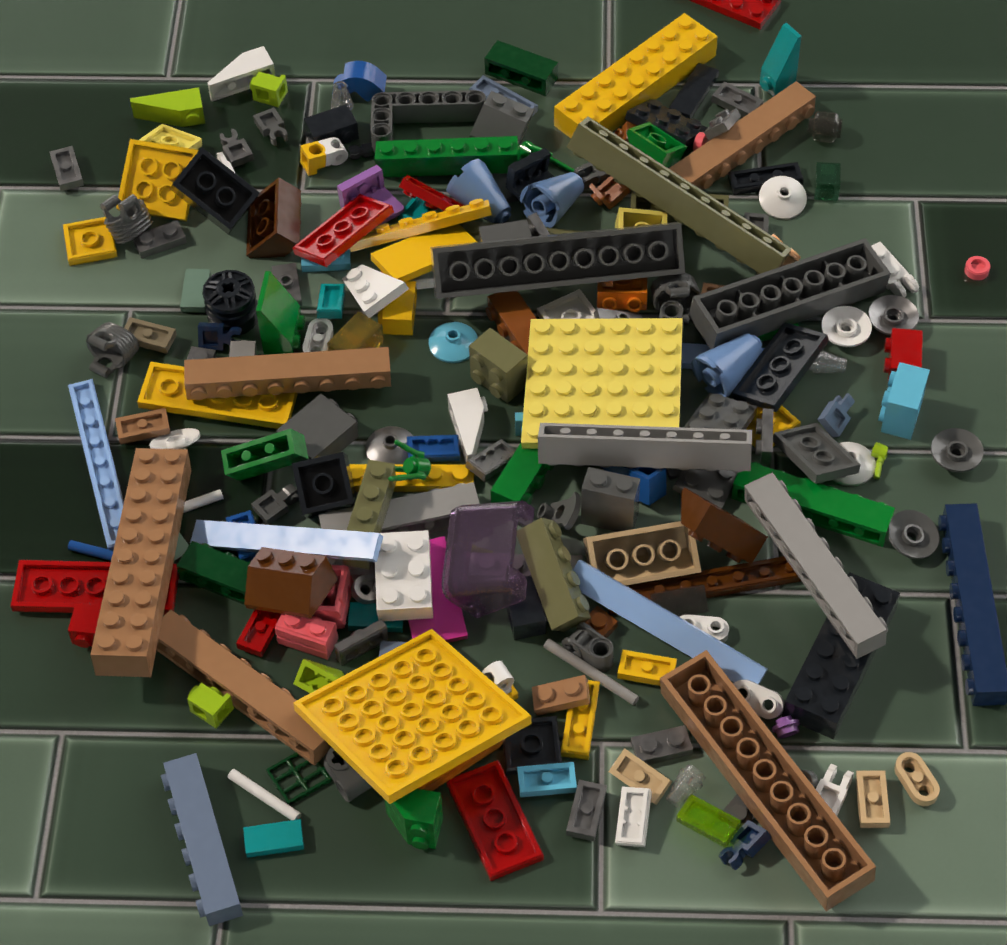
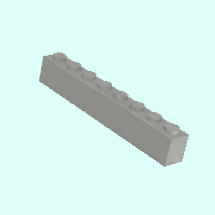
M540 423L538 432V464L551 466L566 464L600 467L622 466L627 468L650 467L653 469L678 468L680 470L705 469L707 471L731 470L733 472L751 471L752 430Z
M772 472L744 485L745 502L856 659L886 645L888 627L882 617L878 618L873 612L870 600L860 594L856 581L853 577H848L844 572L841 560L831 554L827 541L823 537L820 538L812 520L805 518L802 514L798 501L791 499L785 483L782 480L778 481Z

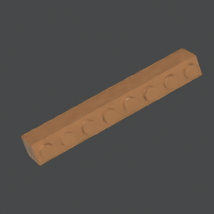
M796 81L737 121L728 131L714 137L669 169L699 189H708L713 182L721 177H725L728 172L736 166L745 163L755 153L761 152L769 143L777 141L782 134L794 129L805 118H810L815 111L816 96Z
M389 347L184 360V385L187 400L391 387Z
M170 610L163 616L156 649L158 652L209 688L211 686L217 688L223 696L226 693L230 694L233 706L314 766L325 756L331 746L295 712L293 702L297 700L293 698L287 689L279 688L266 674H260L254 670L248 661L243 658H237L226 645H219L211 639L205 630H199L194 627L184 615L179 616Z

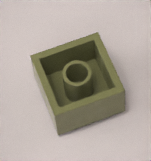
M491 328L469 345L470 375L474 382L479 385L482 384L490 390L494 397L501 398L506 403H509L525 388L528 355Z

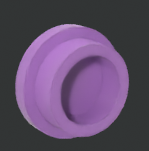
M785 716L775 721L776 725L772 727L773 733H776L778 738H786L799 732L798 725L800 722L798 719H792V716Z

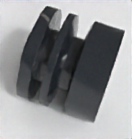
M224 270L208 278L203 285L202 292L208 322L224 323L225 330H229L232 327L242 328L240 335L246 334L253 329L258 322L256 313L258 303L252 279L247 274L237 270Z

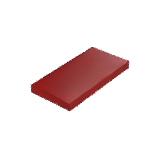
M359 194L293 246L294 254L327 267L394 213L393 207L390 204Z
M499 760L453 777L446 782L490 881L544 860L540 846Z

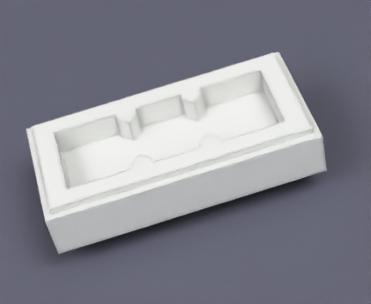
M622 787L615 839L616 845L645 847L652 795L651 789Z

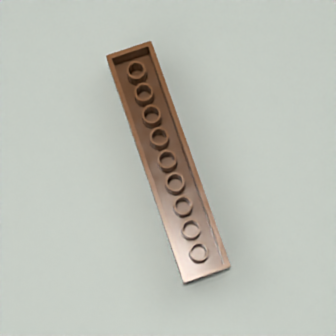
M136 448L90 654L96 676L151 677L192 471L188 449Z
M707 650L660 677L662 696L756 820L768 831L772 841L826 912L875 881V864Z

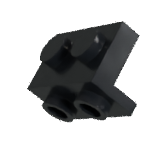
M543 148L519 161L513 162L508 167L505 187L520 200L521 192L527 185L555 177L548 171L551 153L546 148Z

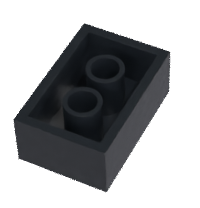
M201 147L171 186V190L228 235L256 201L260 193L203 147Z

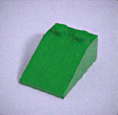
M265 271L256 308L264 355L295 353L301 346V335L299 333L300 330H304L305 316L301 315L299 303L270 271Z

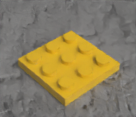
M130 139L118 198L123 201L134 194L137 199L144 200L150 216L187 222L190 205L171 190V186L199 150Z

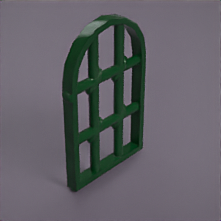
M297 752L267 768L266 772L286 803L291 805L333 781L320 761L316 764L318 766L317 771L303 779L298 772L301 768L310 764V762L306 760L294 767L291 760L299 756ZM341 757L332 762L334 764L339 762L342 764L344 759ZM287 763L290 767L289 771L274 778L271 772ZM294 773L298 779L296 783L282 790L278 781ZM320 773L325 776V780L311 788H308L306 785L308 780ZM302 785L305 791L289 800L285 794Z

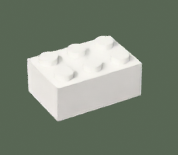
M429 531L380 533L383 536L378 560L375 562L378 620L396 621L433 618Z

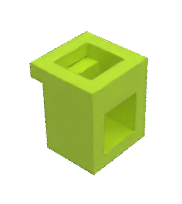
M258 72L256 77L254 76L250 82L253 100L279 107L288 93L286 75L276 77L271 74Z
M202 682L199 686L196 685L191 689L187 698L190 711L216 729L234 709L230 694L226 693L223 696L217 688L213 686L209 688Z

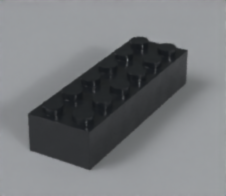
M849 572L848 577L854 578L860 594L870 600L873 612L878 618L882 617L888 627L897 609L900 593ZM826 618L784 702L782 717L792 716V719L799 720V725L834 740L877 649L856 659L830 620Z

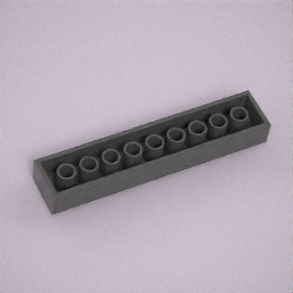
M677 222L430 247L434 291L437 299L685 274L681 223Z

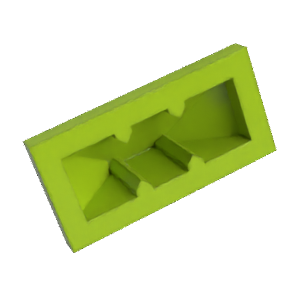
M303 659L293 684L308 693H312L344 676V673L341 670Z

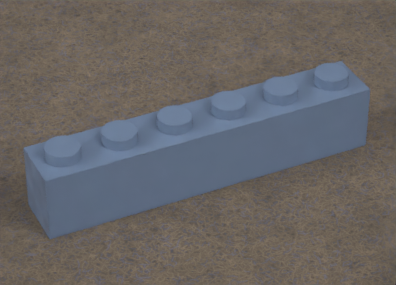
M197 753L163 763L166 771L165 774L161 775L165 791L171 790L173 798L167 799L172 816L178 814L180 822L174 824L179 841L185 840L187 847L181 849L186 866L192 865L194 872L188 876L193 892L199 890L201 899L196 900L200 918L206 916L209 926L243 916Z

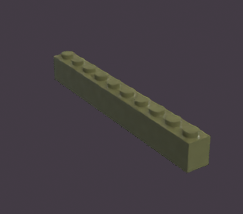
M590 117L585 118L578 124L567 145V148L573 151L574 155L584 158L593 164L597 170L604 171L613 177L614 181L633 190L635 195L647 199L658 210L667 212L678 223L690 227L698 236L713 242L718 249L728 252L738 262L754 269L757 274L782 266L792 250L790 247Z

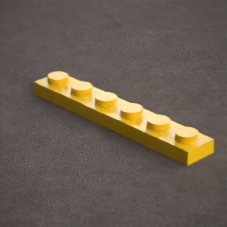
M475 199L470 201L469 205L462 207L452 205L447 207L446 211L436 213V211L426 212L422 217L416 219L412 217L403 218L398 221L399 223L390 226L388 223L380 224L375 230L369 232L349 248L350 252L491 216L489 200Z
M350 464L355 492H359L367 464ZM431 464L430 473L425 480L396 481L393 492H428L435 488L452 487L459 483L467 484L474 482V473L465 467L466 464ZM396 472V475L407 474L404 472Z

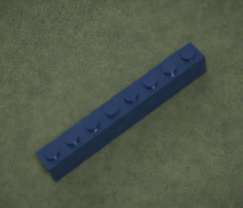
M977 503L945 504L943 515L938 517L939 530L944 532L942 551L944 554L947 553L948 556L946 574L951 576L952 580L949 591L951 600L955 599L956 604L953 610L954 622L959 623L960 628L957 633L958 646L963 647L964 652L961 656L962 670L967 671L968 679L965 681L966 694L971 695L972 706L1006 705L1007 668Z

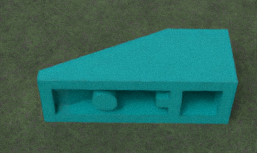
M788 23L782 25L761 68L759 85L773 97L796 82L802 36Z

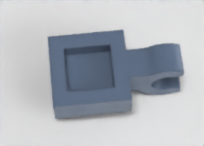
M849 393L843 399L838 395L833 401L828 402L817 419L832 438L840 436L851 419L847 411L854 404L855 400Z

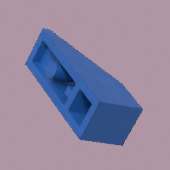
M601 467L604 471L640 478L639 501L650 506L666 495V468Z

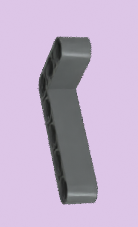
M479 90L381 92L375 94L372 97L371 142L374 152L376 141L393 140L394 124L476 122L481 108L486 101V95Z

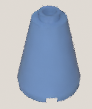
M480 159L470 161L461 168L463 173L459 177L456 175L452 177L446 191L452 198L465 206L475 199L489 200L492 215L483 218L491 223H505L511 216L510 205L485 162Z
M569 172L527 185L522 190L520 202H524L526 208L523 211L525 216L528 218L529 215L537 212L545 227L552 228L584 190V183L578 174Z
M746 333L699 354L691 362L694 375L699 382L703 379L708 385L704 388L708 393L721 394L727 397L762 353V343L757 336Z

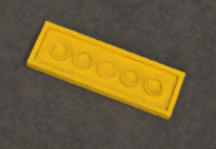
M150 362L137 404L138 408L157 410L166 408V412L279 429L291 419L298 393L187 400L184 385V366Z

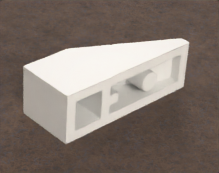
M264 46L242 53L207 82L212 102L250 89V82L254 76L256 77L258 72L275 76L274 63Z
M478 388L447 394L448 410L456 435L459 437V444L465 463L477 454L484 426V412L488 411L486 399L484 396L480 397Z

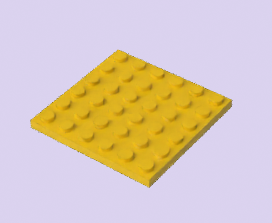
M433 629L293 702L295 712L389 804L532 724L531 715Z

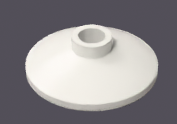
M787 176L770 178L762 185L759 192V203L762 209L776 219L787 220L798 216L804 210L807 202L804 187L797 180ZM780 192H785V193H787L788 195H787V196H783V195L780 194Z
M838 306L832 308L824 315L821 329L823 333L828 335L829 341L842 347H854L864 343L870 337L872 323L867 314L862 310L852 306Z
M193 428L171 431V434L156 437L150 442L149 446L150 449H185L200 438V431Z
M839 443L861 465L859 473L833 479V481L844 486H859L868 482L873 477L876 467V461L871 456V451L858 443Z

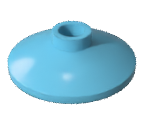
M444 323L436 327L430 334L429 349L433 356L440 361L446 363L463 362L470 358L469 345L478 336L470 326L464 323Z

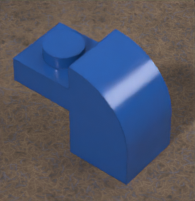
M365 61L348 62L345 64L344 74H339L334 80L332 96L340 100L353 92H357L368 102L372 100L375 94L385 92L387 75L371 63Z

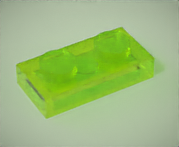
M692 794L676 815L677 822L725 848L741 827V820Z

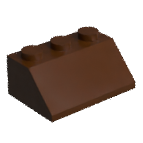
M277 178L259 193L256 201L248 209L247 257H285L293 251V246L301 241L300 214L302 203L300 189L281 178Z
M684 487L682 490L681 524L690 529L688 535L700 542L704 538L709 540L707 545L720 553L723 549L727 550L726 556L738 563L743 559L752 564L768 536Z
M261 547L248 565L244 605L249 609L312 618L338 578L326 556Z

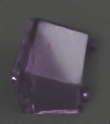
M525 501L461 505L451 511L441 583L443 594L450 602L475 618H479L526 599V577L514 568L513 564L517 526L525 527L533 522L534 507Z

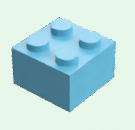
M899 362L897 371H891L887 391L885 390L878 421L883 422L881 432L911 440L922 405L929 369Z

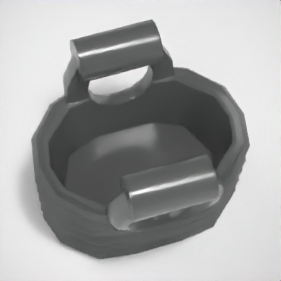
M134 194L123 201L117 195H113L100 204L106 217L104 224L118 244L133 240L152 226L153 220L144 200L137 199ZM116 205L120 209L118 217H114L109 213V210Z
M688 273L659 276L652 282L650 288L654 308L660 312L661 306L665 302L677 301L683 306V312L685 313L683 315V325L689 324L692 298L701 294L694 277Z
M111 322L100 325V327L88 334L86 339L87 347L95 357L89 370L104 378H107L117 368L124 367L139 350L138 340L133 333ZM108 359L112 361V365L108 368L100 364L99 361Z

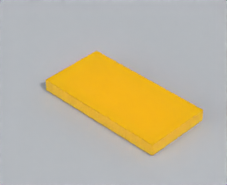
M457 224L411 236L370 253L371 261L384 274L407 282L432 271L430 247L474 243L477 241L462 226Z

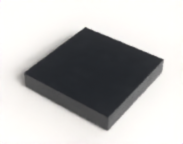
M557 716L531 718L532 724L505 739L503 750L506 775H516L517 767L562 763Z

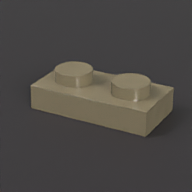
M132 317L128 319L124 327L137 338L139 347L166 354L177 336L176 329Z

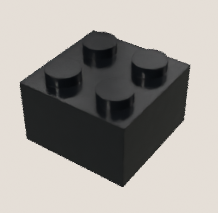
M339 452L292 463L303 516L309 518L329 510H341L355 505L357 497L347 454Z

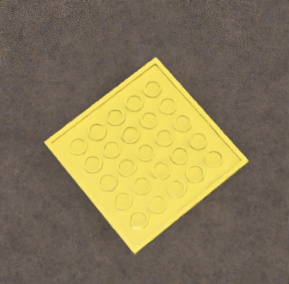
M531 319L521 436L522 449H538L540 423L680 427L683 319Z

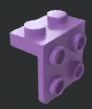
M378 165L337 185L341 208L359 194L392 205L394 213L380 224H384L404 212V206L385 188L383 172Z

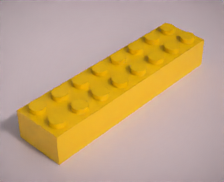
M686 13L682 14L555 105L554 126L569 138H572L578 124L585 118L590 117L613 132L627 121L625 116L628 110L649 99H658L688 77L698 63L705 64L716 56L718 36Z

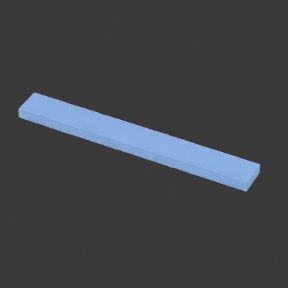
M93 379L69 384L68 388L107 548L113 551L124 501Z
M196 520L191 541L199 544L206 543L219 550L258 553L261 547L322 555L333 559L377 562L383 536L375 532Z
M582 560L577 561L573 571L576 572L580 579L579 587L581 593L692 658L707 650L732 682L750 680L760 685L768 668Z

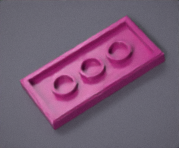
M445 536L430 539L433 618L408 620L412 639L430 629H433L448 643L468 639Z

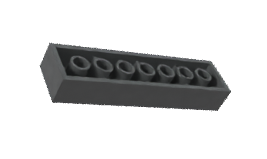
M866 238L694 296L689 317L709 348L713 349L746 333L758 337L780 329L784 323L793 325L827 313L832 308L847 306L884 293L891 273Z

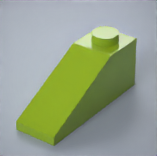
M199 87L130 98L134 118L180 127L205 123Z

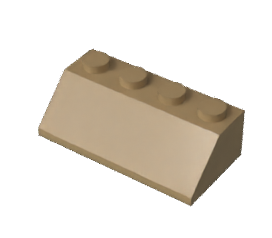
M681 521L583 538L587 563L624 585L701 572L696 539L688 535L690 529L682 525Z

